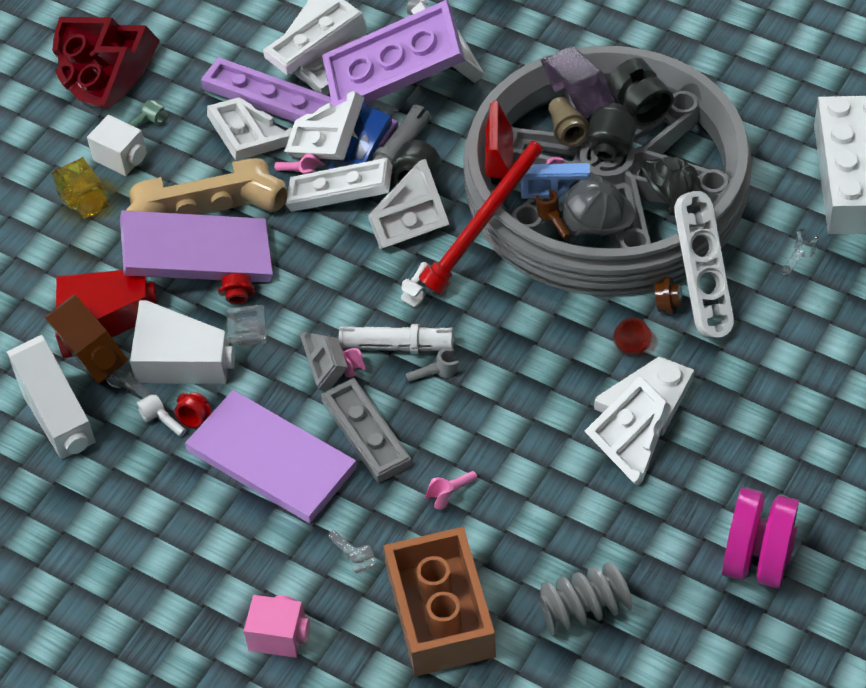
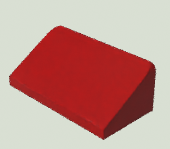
M492 101L485 127L486 177L503 179L513 166V131L499 102Z

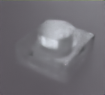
M264 305L227 308L229 346L267 343Z

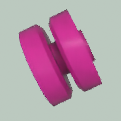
M741 487L728 536L722 576L743 581L750 572L753 557H758L756 578L759 585L780 589L786 564H790L798 527L795 526L799 500L778 495L772 502L768 519L762 518L765 505L763 492Z

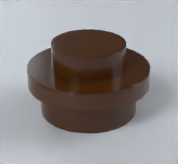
M672 277L665 278L664 282H657L655 284V300L659 312L675 315L677 307L682 306L680 284H674Z

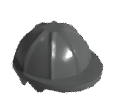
M600 177L580 181L574 184L565 194L563 222L574 236L592 233L606 236L629 229L635 219V210L631 202L618 191L614 183L603 180Z

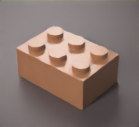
M464 527L383 545L386 570L414 677L495 658V631Z

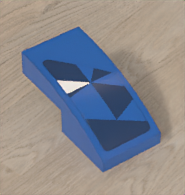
M362 104L344 160L331 159L328 169L373 161L372 155L392 125L391 115Z

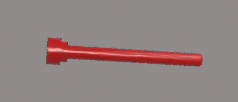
M531 141L439 262L435 261L432 266H426L419 275V279L426 286L440 295L445 292L451 284L449 280L453 275L451 270L544 149L539 143Z

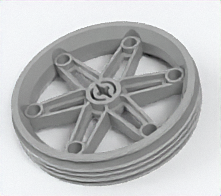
M589 46L565 50L535 60L510 74L489 93L479 107L465 142L463 155L464 185L467 203L473 217L494 191L491 178L486 177L485 127L492 101L499 102L510 125H513L528 113L550 104L557 97H565L583 116L582 110L591 107L593 112L606 104L601 94H611L607 86L609 77L620 64L633 58H642L656 73L657 78L662 80L673 93L674 101L669 112L661 120L648 126L637 125L633 142L663 122L668 124L664 130L642 148L635 150L631 148L628 154L616 157L615 160L611 161L598 158L595 155V151L588 147L586 141L575 147H567L556 140L554 132L520 129L511 126L513 131V165L531 141H536L543 147V153L574 159L573 161L564 160V164L590 163V177L587 179L600 177L603 180L614 183L618 191L631 202L635 210L632 228L619 233L608 234L614 248L583 247L546 237L557 229L550 219H542L538 216L536 198L528 199L523 205L517 207L512 214L502 204L481 231L485 240L502 259L519 272L548 286L574 293L600 296L628 295L654 290L657 282H664V279L672 277L674 283L685 278L686 273L679 235L675 234L653 243L650 241L641 201L665 202L648 183L647 179L640 176V173H643L639 163L644 160L668 157L662 154L687 131L693 129L696 123L708 132L720 153L724 173L716 169L709 170L697 165L688 164L696 169L701 182L700 191L707 194L712 201L722 249L739 224L746 208L750 188L752 157L744 124L737 109L728 96L708 77L693 67L669 56L624 46ZM540 154L533 164H546L551 156ZM578 180V181H576L575 183H573L572 185L569 186V189H570L574 184H577L578 182L583 181V180ZM540 198V200L548 202L550 198ZM692 202L691 205H689V206H692V207H700L699 204L696 205V204H693V202ZM564 204L559 206V214L562 220ZM703 223L699 225H693L689 227L690 231L697 229H705V226ZM701 235L696 236L692 242L694 253L703 257L709 250L708 241Z

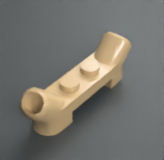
M250 158L232 162L234 173L168 187L163 186L162 177L138 182L129 191L131 205L126 211L203 215L253 204L274 213L285 204L287 187L283 180L270 175L267 162L258 158Z

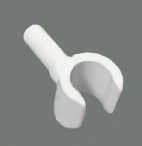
M426 262L420 264L411 280L405 279L402 282V291L404 293L401 295V300L413 307H418L426 294V289L420 285L421 280L419 279V275L429 265Z
M149 395L137 402L138 412L146 423L158 417L161 422L181 437L185 434L186 429L165 411L157 395Z

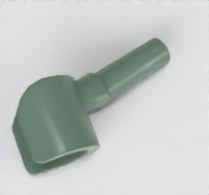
M148 100L144 103L141 114L127 124L137 128L150 120L156 125H162L167 120L168 113L163 111L165 106L159 102Z

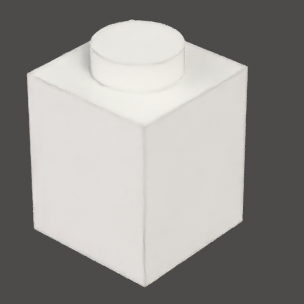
M107 115L87 136L93 161L124 176H127L135 166L139 165L147 154L142 130L110 115Z

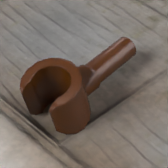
M549 190L550 201L548 202L540 200V197L537 195L538 216L542 219H550L563 240L569 239L571 233L559 214L557 192Z

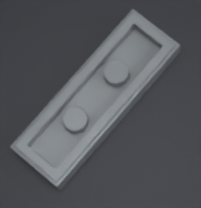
M355 378L321 394L322 403L378 484L412 467L411 457Z

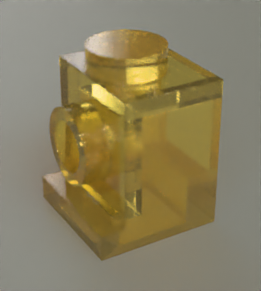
M83 157L51 172L60 199H64L70 209L75 207L83 219L109 207L103 183Z

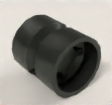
M633 58L623 62L609 77L607 86L610 93L621 105L631 111V115L634 116L639 126H648L661 120L673 105V93L662 80L657 78L656 73L642 58Z

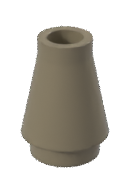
M565 97L553 99L548 109L551 113L556 140L567 147H575L585 141L589 127L587 119Z

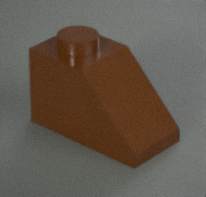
M75 294L44 317L88 376L98 384L129 361L107 330Z

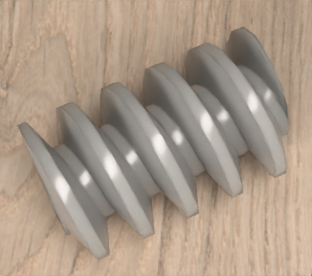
M612 562L603 565L602 573L596 567L588 569L587 578L581 572L574 573L571 583L565 577L558 578L556 589L549 582L541 584V611L547 629L552 636L556 635V622L558 621L561 622L566 631L571 630V617L576 616L581 625L584 626L587 625V612L589 611L599 621L603 619L602 607L607 606L613 616L618 615V602L620 601L624 603L629 611L632 610V597L626 580Z

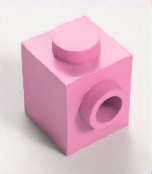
M253 595L244 627L248 651L297 658L300 643H307L310 633V619L305 618L302 601H296L285 595L275 597Z

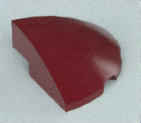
M59 17L52 48L53 53L58 57L59 68L55 71L62 85L67 90H70L79 101L96 108L109 109L120 101L143 75L160 40L146 25H119L110 17Z

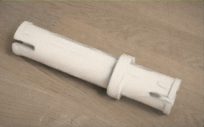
M411 324V327L402 328L340 326L339 343L342 350L353 348L381 351L402 350L410 351L411 354H419L420 351H440L443 348L453 349L454 329L453 327L424 328L420 327L419 324Z

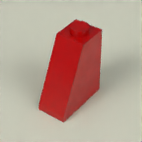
M124 270L56 277V308L75 294L111 337L135 327L139 300H147L157 304L155 282H149L147 276L124 275ZM55 332L62 358L72 357V353Z

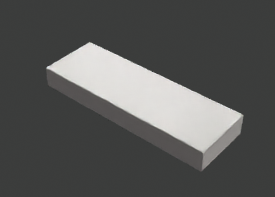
M333 0L263 49L264 58L288 75L362 23L363 14L345 0Z
M388 158L290 177L286 205L291 212L389 193L393 165Z

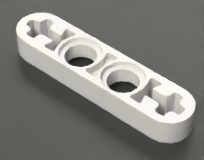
M692 191L681 195L674 206L695 326L702 336L719 338L727 335L734 324L724 262L712 201L707 194L701 191ZM692 202L696 205L699 204L701 211L695 213V215L694 213L687 212V206L691 205ZM704 223L705 229L693 231L689 229V226ZM698 235L703 236L709 244V250L703 257L696 255L692 249V242ZM704 273L711 274L716 281V287L711 294H706L700 289L699 280ZM718 298L719 304L703 305V301ZM713 315L720 316L721 323H718L716 327L709 326L707 323V319L713 317Z

